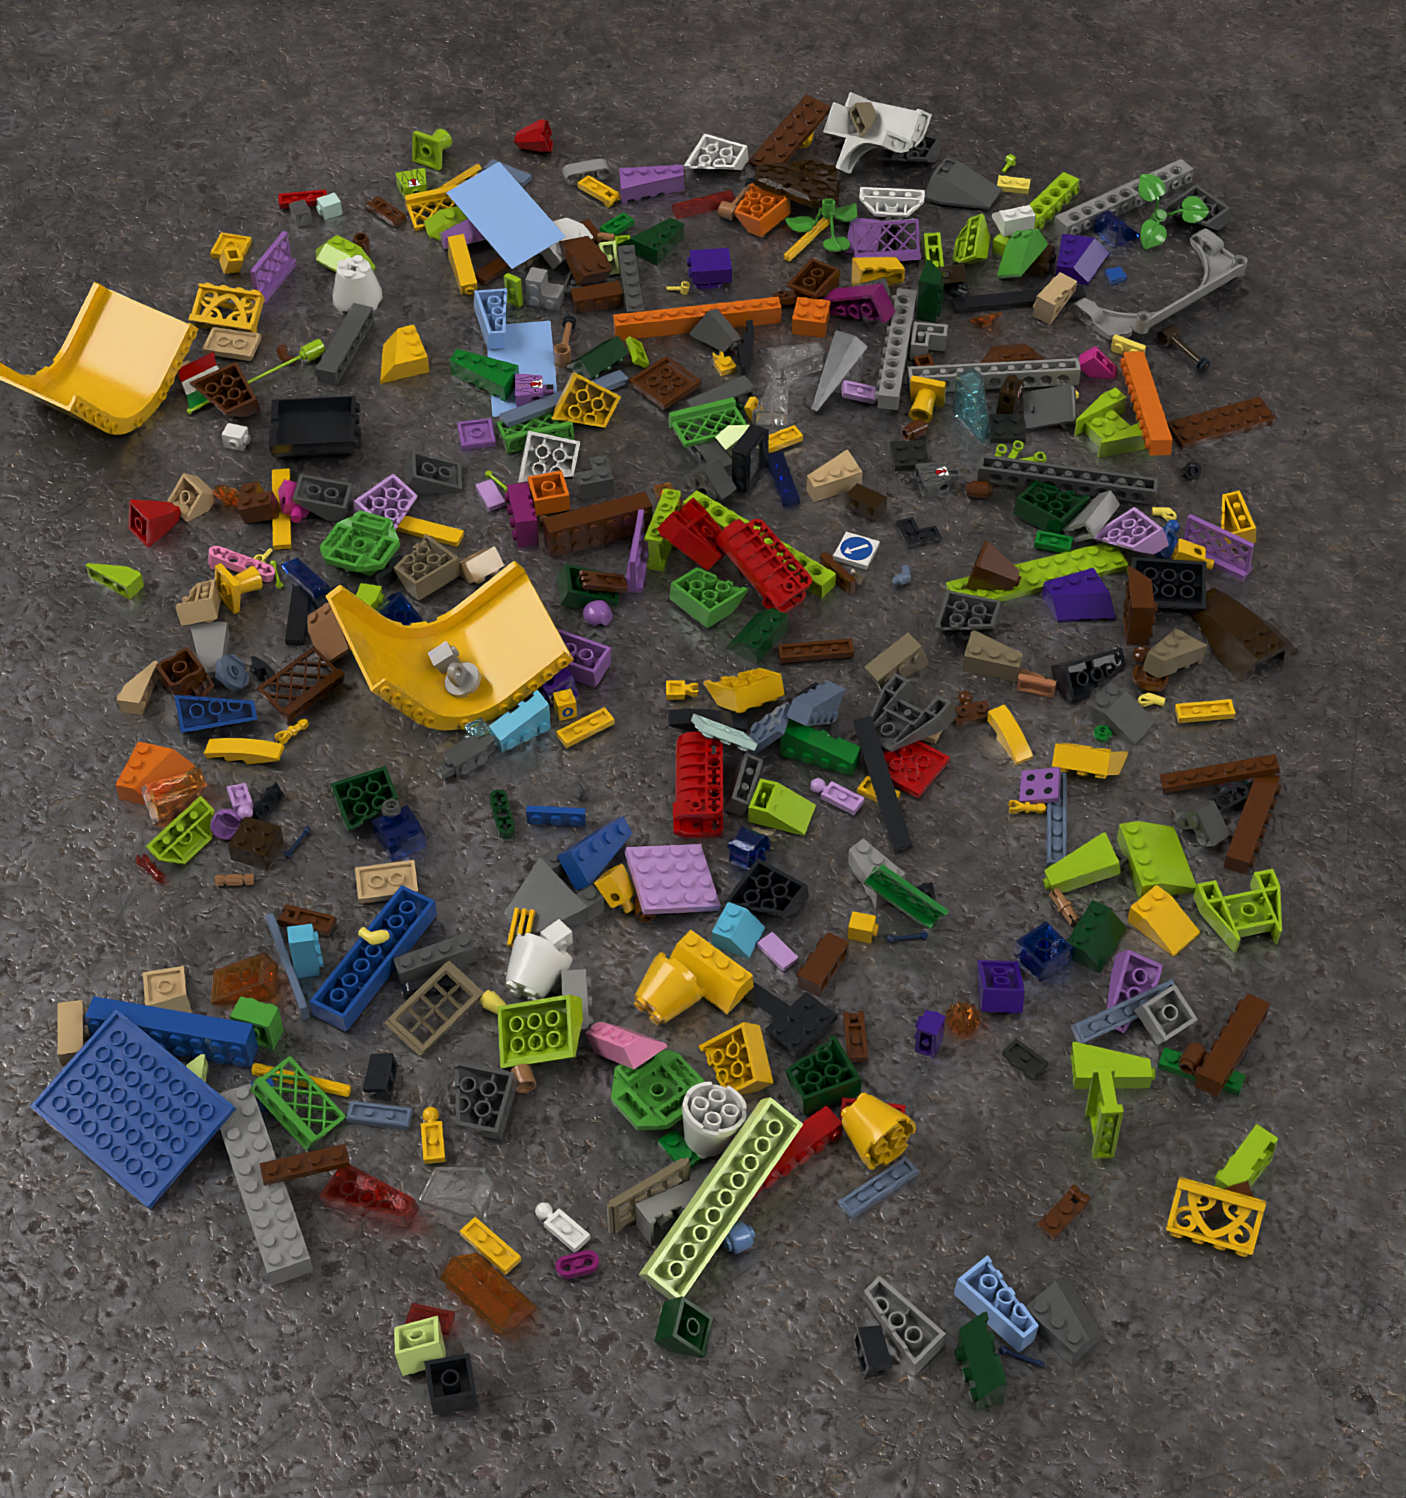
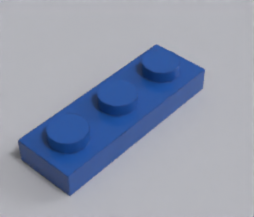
M529 805L526 808L527 824L586 826L585 808Z

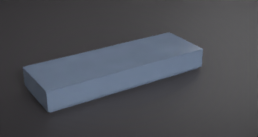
M492 159L484 167V170L498 163L499 161ZM501 163L522 188L532 180L531 174Z
M350 1101L346 1122L409 1130L413 1108Z

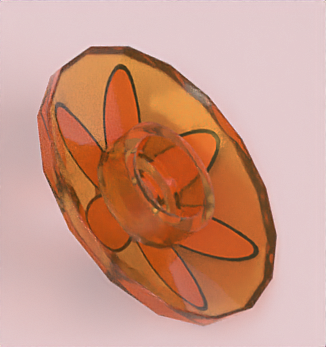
M1002 312L969 319V321L981 323L983 327L990 326L992 321L1002 315Z
M226 485L215 486L213 490L214 495L222 501L223 505L227 507L238 506L240 491Z

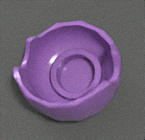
M601 600L588 603L583 611L585 621L594 627L597 624L608 625L613 617L608 604Z
M221 809L211 820V831L214 836L220 839L230 840L241 824L242 819L232 809Z

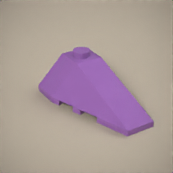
M1130 950L1117 953L1111 971L1107 1009L1156 987L1163 965ZM1131 1022L1113 1030L1124 1033Z

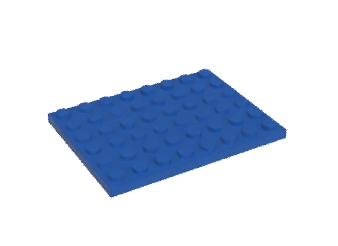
M117 1009L114 1010L30 1105L33 1110L149 1209L153 1207L237 1109Z

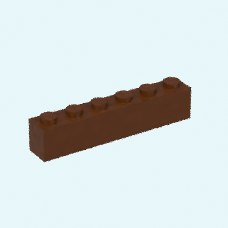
M1272 774L1255 777L1226 854L1223 868L1247 875L1249 868H1253L1256 857L1253 855L1254 853L1258 854L1261 842L1258 841L1260 838L1264 839L1267 829L1264 825H1269L1272 815L1269 811L1274 810L1277 799H1274L1275 795L1279 796L1282 785L1279 784L1281 776Z
M1249 993L1246 994L1243 1000L1239 999L1235 1008L1236 1012H1231L1227 1021L1228 1025H1223L1219 1033V1040H1214L1211 1046V1053H1206L1202 1062L1203 1066H1198L1195 1071L1194 1077L1197 1078L1196 1088L1219 1097L1266 1019L1270 1007L1269 1002Z

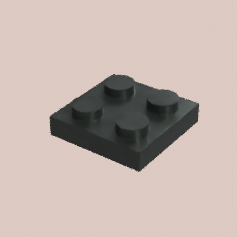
M989 414L990 443H1014L1017 440L1025 443L1024 414Z
M925 439L890 442L894 471L915 470L916 464L929 463Z

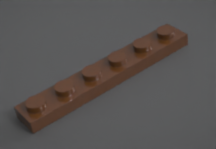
M1276 754L1160 774L1163 794L1277 774L1280 773Z

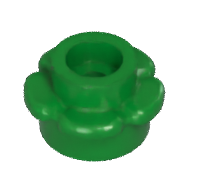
M1100 725L1094 728L1093 735L1096 741L1104 743L1112 736V731L1108 726Z

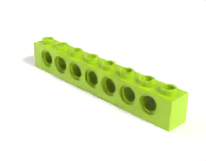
M1063 172L1029 204L1035 213L1034 229H1042L1046 222L1050 221L1065 204L1069 203L1074 195L1078 194L1080 179ZM1000 232L993 239L992 252L1003 257L1007 241L1012 236L1003 237Z

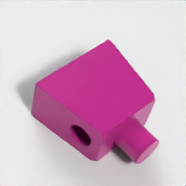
M284 479L278 489L281 512L291 515V521L300 522L302 518L307 517L310 511L292 501L297 483Z

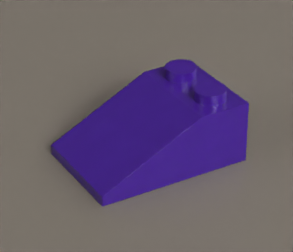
M977 960L981 1011L987 1013H1023L1025 989L1018 961Z

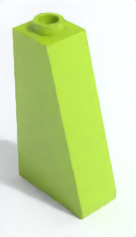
M1106 832L1101 833L1045 869L1046 878L1043 879L1046 890L1050 889L1053 894H1055L1053 890L1056 888L1065 893L1121 874L1119 860Z
M1072 1042L1070 1055L1074 1089H1090L1093 1069L1099 1067L1115 1068L1113 1081L1115 1089L1150 1088L1152 1080H1155V1068L1151 1067V1061L1148 1058Z

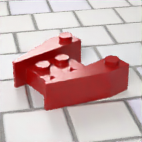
M694 497L679 511L675 510L657 528L662 538L668 540L707 571L726 555L715 542L722 529Z

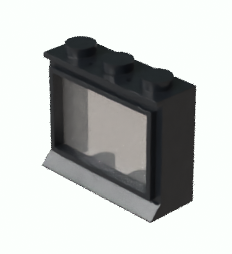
M751 423L732 449V481L737 488L736 490L748 494V489L751 488L763 469L768 468L769 429Z

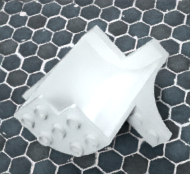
M850 92L845 106L835 102L832 104L823 133L845 140L836 169L851 174L859 158L871 149L881 148L894 152H907L913 146L916 147L927 131L932 114L921 109L915 111L872 102ZM871 102L877 116L869 131L863 138H860L849 111L855 103Z

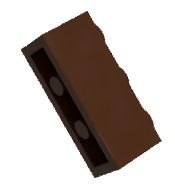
M619 281L570 289L571 303L575 314L624 306L623 291Z
M829 932L826 933L824 938H820L815 951L810 952L804 967L801 966L796 974V978H798L797 987L819 997L848 955L849 941Z

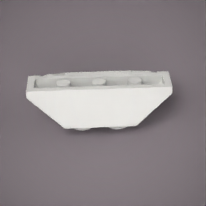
M860 187L859 200L874 216L886 217L887 215L907 218L924 203L925 190Z

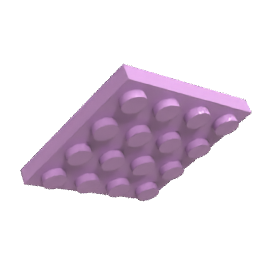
M701 844L626 847L625 856L643 915L719 911L721 905Z

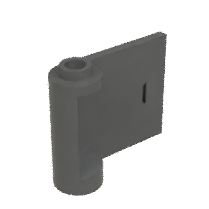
M1071 384L1022 393L1025 430L1059 424L1061 428L1066 430L1075 428L1076 419L1078 418L1075 387Z

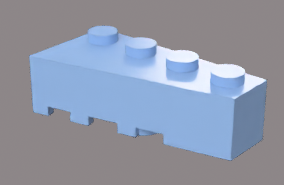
M507 288L474 291L473 307L487 349L504 348Z
M987 1255L957 1279L954 1295L977 1316L987 1311L989 1317L987 1325L1020 1353L1035 1340L1039 1325L1024 1304L1017 1300L1015 1297L1016 1293L1011 1287L1007 1286L1003 1280V1275L991 1264L992 1260Z

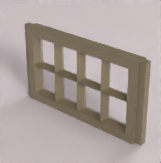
M448 961L387 1019L385 1025L418 1056H422L480 1000L484 992L454 964ZM445 974L457 983L448 993L437 984ZM433 986L444 996L436 1005L424 996ZM459 987L471 996L462 1006L451 996ZM419 999H422L431 1008L423 1017L411 1008ZM447 999L458 1008L450 1018L438 1009ZM407 1011L418 1020L410 1030L399 1021ZM434 1011L445 1021L437 1030L425 1021ZM421 1024L432 1033L424 1043L413 1034Z
M689 1158L679 1159L609 1200V1203L606 1204L608 1232L616 1234L636 1222V1203L660 1194L678 1183L680 1185L690 1181ZM678 1173L676 1176H674V1177L670 1178L669 1180H667V1178H669V1177L673 1176L674 1174ZM663 1182L662 1184H660L659 1186H657V1187H655V1188H653V1189L651 1190L652 1187H654V1186H656L657 1184ZM647 1191V1193L635 1199V1197ZM628 1201H630V1203H628V1204L624 1205L623 1207L619 1208L621 1205H623V1204L627 1203ZM631 1211V1213H629L628 1215H626V1216H624L623 1218L619 1219L621 1216H623V1215H625L626 1213H628V1212Z

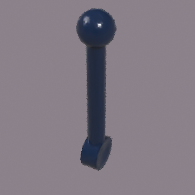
M306 826L303 828V833L290 850L284 852L285 858L290 859L292 857L294 849L305 835L311 832L310 827Z
M921 932L917 935L905 936L888 935L886 940L889 943L894 940L917 938L926 940L928 933Z
M1006 1346L999 1348V1352L1002 1355L1008 1354L1035 1364L1039 1368L1044 1367L1045 1363L1041 1360H1035L1008 1350Z

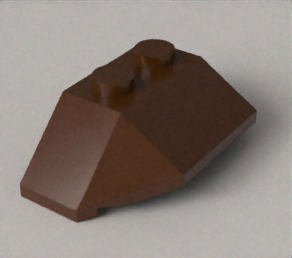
M1026 343L992 346L980 363L1045 360V358Z

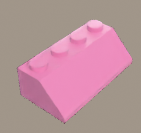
M602 1021L593 1024L591 1029L585 1032L595 1054L632 1069L637 1068L667 1047L664 1042L628 1028Z

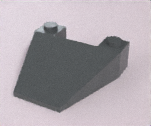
M895 673L884 685L870 715L872 716L881 747L889 752H893L947 729L958 716L952 702L937 695L924 711L908 703L915 695L910 680Z
M556 847L538 859L505 910V915L511 921L515 907L520 910L522 908L529 911L530 909L535 910L531 934L541 936L540 932L558 919L567 927H572L588 922L605 911L604 897L593 885L575 894L561 880L567 874L557 857L561 852ZM519 915L517 928L519 927L521 915ZM527 915L525 918L524 928L522 932L524 935L526 932L527 922L529 916Z

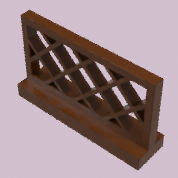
M313 646L258 686L257 691L282 716V720L288 724L342 684L345 673L340 668L337 670ZM314 654L318 658V663L307 662V658ZM296 665L305 666L304 673L293 672V668ZM307 666L318 667V674H307ZM320 668H328L332 673L320 675ZM281 676H290V684L279 683V678ZM293 677L304 678L303 685L292 684ZM306 678L317 679V684L314 686L306 685ZM268 686L276 687V694H269L264 689ZM278 687L290 688L289 695L278 694ZM292 688L303 689V694L301 696H291ZM277 700H289V704L282 709Z

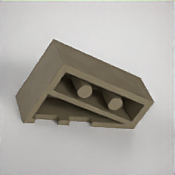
M1175 628L1147 653L1142 670L1157 678H1161L1175 673L1179 668H1189L1190 664H1200L1203 662L1208 645Z
M972 629L964 654L962 671L1018 682L1023 654Z
M906 633L868 663L865 669L868 676L882 690L895 673L905 678L926 667L929 663L922 646L909 633Z

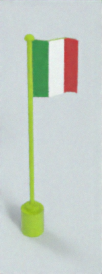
M318 338L300 347L299 356L247 382L250 384L299 359L310 362L326 352L325 346ZM215 351L179 369L180 382L188 399L189 408L187 413L190 415L193 411L211 403L192 387L189 382L219 369L215 361Z

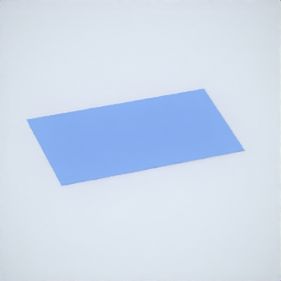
M500 162L446 192L511 269L566 237Z
M539 321L506 324L504 348L487 349L488 357L518 365L519 374L543 376V385L553 384L554 394L558 393L551 322ZM515 389L506 402L502 401L501 397L497 395H491L493 417H498L500 413L516 408Z

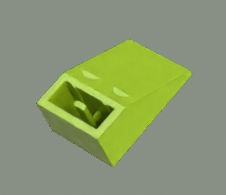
M760 778L748 807V822L805 836L816 805L780 783Z

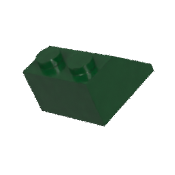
M683 1296L665 1301L654 1342L669 1352L703 1358L714 1317Z

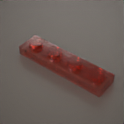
M731 190L672 204L671 211L676 219L716 210L722 201L732 203L736 197Z

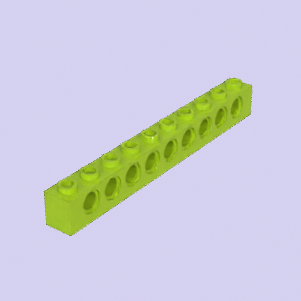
M697 490L683 501L684 506L694 497L708 511L722 530L737 519H741L744 524L749 522L747 519L742 518L734 511L727 509ZM770 538L764 539V542L766 544H773V541ZM782 542L811 575L812 583L807 590L823 598L835 587L836 573L807 557L804 553L792 548L789 544ZM777 552V556L781 555L783 557V553ZM787 565L789 571H796L793 565ZM802 579L800 580L801 583H802V582H805V583L807 582L806 579H805V580H802Z

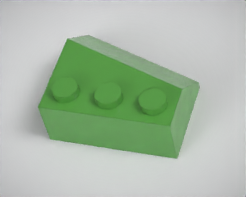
M697 567L671 582L669 599L706 628H709L736 610L747 594L748 588L734 586V582L729 580L725 582L717 579V575Z

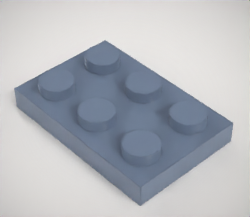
M786 702L781 706H777L772 713L766 714L762 720L752 725L750 737L757 743L755 751L749 749L748 752L745 751L746 753L754 756L784 735L789 719L786 716L791 704Z

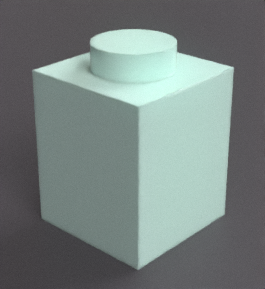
M335 192L317 198L318 205H316V210L319 215H322L324 220L343 214L341 201Z

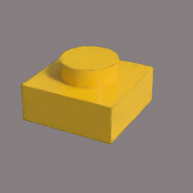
M756 396L750 397L744 407L750 421H757L763 410Z

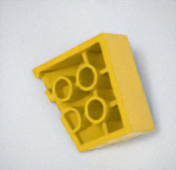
M415 325L398 328L383 344L380 384L429 372L428 356Z
M573 372L557 402L551 419L606 427L621 396Z
M1055 743L1052 766L1060 767L1061 772H1069L1071 769L1077 770L1076 774L1088 775L1089 772L1095 773L1094 777L1106 779L1107 775L1120 774L1128 756V751L1111 752L1112 750L1107 748H1093L1092 746L1072 743Z
M742 1022L698 1046L708 1059L706 1061L709 1066H712L716 1072V1079L720 1086L725 1088L730 1086L742 1095L760 1091L774 1084L760 1025Z

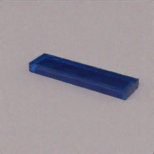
M783 451L769 453L768 467L782 506L800 504V498Z
M298 557L282 564L283 570L312 597L316 598L330 592L329 585Z

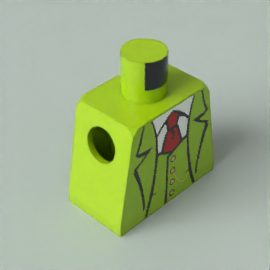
M425 168L395 173L397 188L404 199L405 195L427 191Z

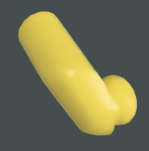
M1146 693L1141 695L1137 702L1141 707H1147L1152 704L1163 707L1166 698Z

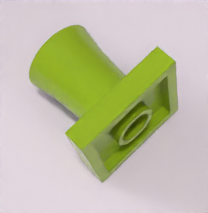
M437 129L432 136L417 130L412 133V161L440 170L442 168V151L449 149L452 145L450 134L444 129Z

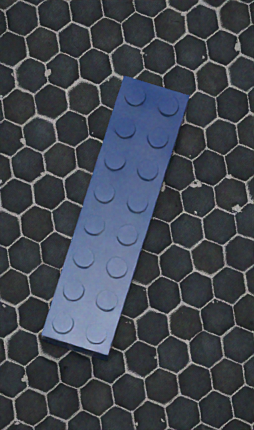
M401 885L367 928L370 932L386 930L389 932V939L384 943L371 945L360 937L309 1001L312 1015L347 1032L395 970L393 958L407 954L437 916L435 900Z
M93 996L85 1015L92 1036L114 1010L117 1009L170 1054L179 1057L196 1058L200 1054H205L207 1060L219 1064L227 1063L237 1067L251 1068L258 1049L254 1027L251 1023Z

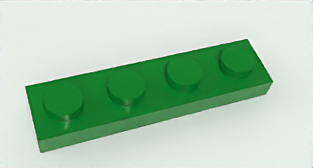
M1165 1047L1158 1068L1196 1081L1197 1078L1194 1077V1074H1186L1179 1068V1059L1183 1053ZM1234 1071L1223 1090L1239 1096L1246 1074Z

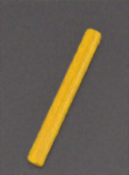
M822 217L816 226L812 227L811 231L806 232L783 254V259L790 262L830 224V219Z
M254 1063L251 1071L253 1075L262 1077L274 1067ZM283 1069V1074L294 1075L293 1071ZM308 1075L323 1092L344 1097L350 1096L351 1085ZM282 1080V1082L294 1084V1080ZM297 1081L298 1086L308 1088L306 1082Z

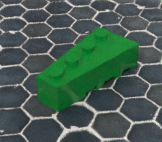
M456 349L449 359L451 375L467 383L471 382L479 389L483 388L489 391V394L492 396L497 395L501 397V400L504 402L508 400L515 389V374H519V367L516 364Z
M790 718L788 719L784 735L780 739V755L853 776L860 761L861 747L840 737L835 739L823 729L817 731L810 726H805Z

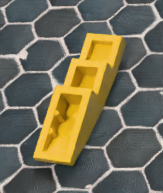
M247 738L209 739L204 755L207 759L224 757L227 762L244 760L248 765L279 761L285 746L281 743Z

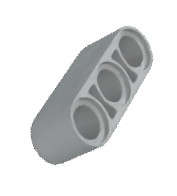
M602 158L568 164L562 169L568 185H577L580 180L588 175L598 181L607 179L610 176L607 162Z

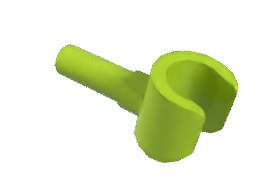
M1012 154L1007 155L1005 159L1007 164L1001 170L1003 174L1010 166L1016 165V157Z

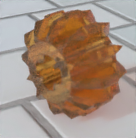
M958 1000L956 1005L951 1003L945 1013L946 1026H950L951 1032L957 1031L958 1035L961 1032H964L966 1035L970 1031L975 1032L980 1024L979 1010L976 1009L975 1003L968 1005L967 1000L964 1003Z

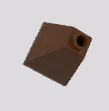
M985 540L972 568L966 589L1012 590L1014 586L1018 587L1020 583V570L989 541Z

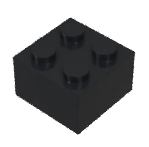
M470 1353L424 1361L433 1415L478 1407Z

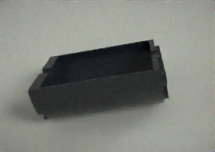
M337 396L272 400L269 434L271 456L293 457L357 453L358 449H361V427L358 425L360 424L359 414H357L360 413V404L356 403V397Z

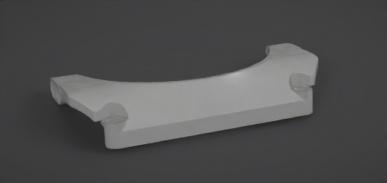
M1205 228L1190 238L1191 245L1199 255L1204 269V278L1198 289L1157 312H1116L1100 308L1094 301L1091 302L1087 298H1082L1072 304L1071 311L1075 317L1108 340H1112L1115 334L1124 338L1132 336L1133 332L1146 334L1149 332L1150 327L1167 317L1187 309L1235 277H1243L1248 260L1245 256H1234L1224 248L1223 241Z

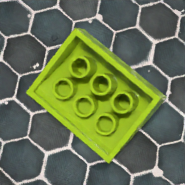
M1142 821L1119 824L1117 840L1122 854L1128 858V864L1126 865L1139 899L1155 885H1158L1169 895L1195 892L1197 885L1174 827Z
M569 994L497 1006L501 1069L515 1067L519 1064L530 1065L575 1058L583 1021L581 997Z

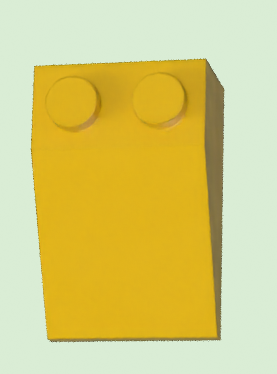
M1155 885L1129 909L1127 922L1172 957L1177 955L1200 935L1198 928L1174 898L1158 885Z

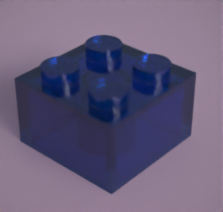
M408 805L401 807V813L397 816L388 817L383 815L372 820L374 835L391 862L427 846L425 831Z
M1047 921L1016 940L1014 947V956L1040 982L1070 963L1073 953V947Z

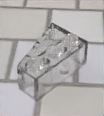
M772 377L762 399L760 398L757 408L752 412V424L763 428H787L790 378Z

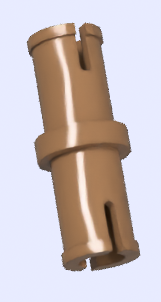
M1059 888L1054 889L1055 894L1050 892L1049 897L1058 907L1057 911L1063 914L1071 927L1076 926L1075 921L1079 922L1081 918L1072 908L1073 904L1071 901H1067Z

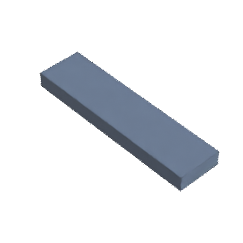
M905 1156L840 1199L838 1206L852 1220L918 1176L919 1170Z

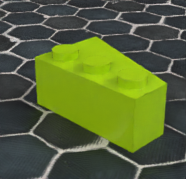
M1256 1124L1236 1153L1229 1158L1225 1168L1217 1172L1214 1178L1216 1180L1215 1187L1224 1188L1248 1180L1251 1186L1272 1161L1278 1138Z

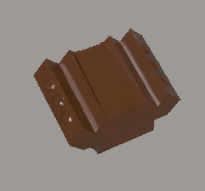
M184 647L174 656L163 659L156 666L158 678L174 699V695L204 697L214 687L204 667L189 647Z

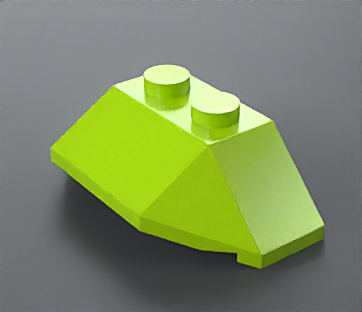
M456 206L439 210L426 219L424 225L428 237L441 242V232L468 218Z
M983 213L969 218L966 222L967 225L956 238L952 259L954 263L975 264L987 259L991 237Z
M338 235L327 240L316 249V262L334 272L337 271L340 260H345L355 255H361L363 259L369 262L373 271L376 269L360 246Z
M199 796L145 847L158 861L184 865L212 839L211 820L214 816V809L202 796Z

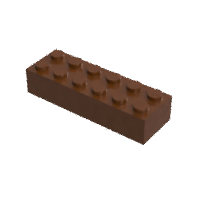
M646 492L543 518L544 541L551 558L632 537L635 533L639 509L644 510L646 533L653 517L652 504Z

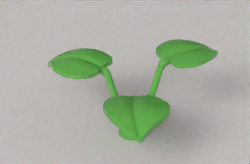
M1152 174L1140 175L1138 186L1140 197L1147 202H1152L1156 199L1155 212L1152 213L1150 219L1143 223L1140 231L1144 250L1159 246L1165 241L1167 237L1166 229L1159 224L1169 216L1183 212L1182 218L1187 223H1197L1207 216L1209 212L1208 207L1201 199L1195 196H1189L1183 200V209L1169 214L1163 209H1158L1159 197L1165 194L1163 181Z
M824 199L822 201V208H819L815 221L808 216L786 217V223L792 230L796 232H809L812 230V226H816L822 213L824 218L830 219L832 238L824 240L823 247L833 252L846 251L850 248V242L845 237L835 238L833 218L842 222L855 220L857 218V205L855 203L835 209V200Z

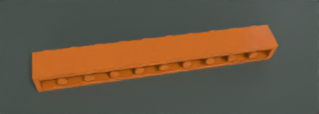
M779 297L615 314L613 315L615 337L619 335L621 340H626L629 336L639 339L690 333L704 315L714 309H718L733 328L746 327V320H753V326L781 323V304Z
M1144 351L1123 352V358H1120V369H1122V375L1125 377V385L1128 386V394H1131L1130 401L1133 403V411L1136 412V421H1139V430H1142V439H1145V449H1148L1150 456L1171 455L1173 439Z

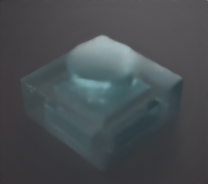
M482 718L465 725V731L469 736H476L480 739L488 734L490 735L489 727Z

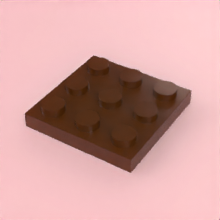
M667 355L629 379L630 386L663 410L702 386L699 378Z

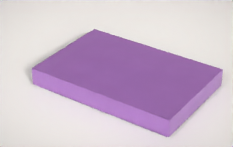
M856 218L850 221L847 235L850 248L845 253L854 254L853 223L883 220ZM877 225L872 232L879 236L882 233L883 227ZM864 226L857 227V234L862 238L868 231ZM870 232L864 240L871 245L876 240V237ZM878 240L872 247L876 251H878L880 241ZM862 241L858 246V253L865 252L869 246Z

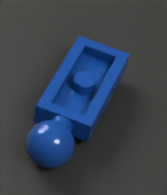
M1169 520L1166 526L1163 527L1169 545L1154 554L1156 558H1171L1178 540L1175 534L1180 529L1178 521Z

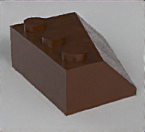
M237 361L189 382L192 387L227 416L245 418L261 411L257 398Z
M1127 566L1128 581H1126V598L1124 599L1123 610L1126 645H1148L1149 638L1153 637L1152 625H1155L1154 613H1157L1158 607L1157 601H1154L1152 580L1133 567Z

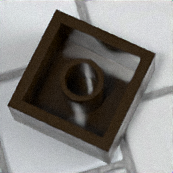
M244 817L228 844L231 860L267 870L284 841L281 826Z

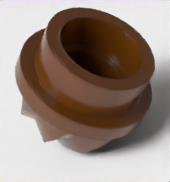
M1145 645L1137 647L1132 654L1134 660L1141 664L1145 663L1150 648L1145 647Z

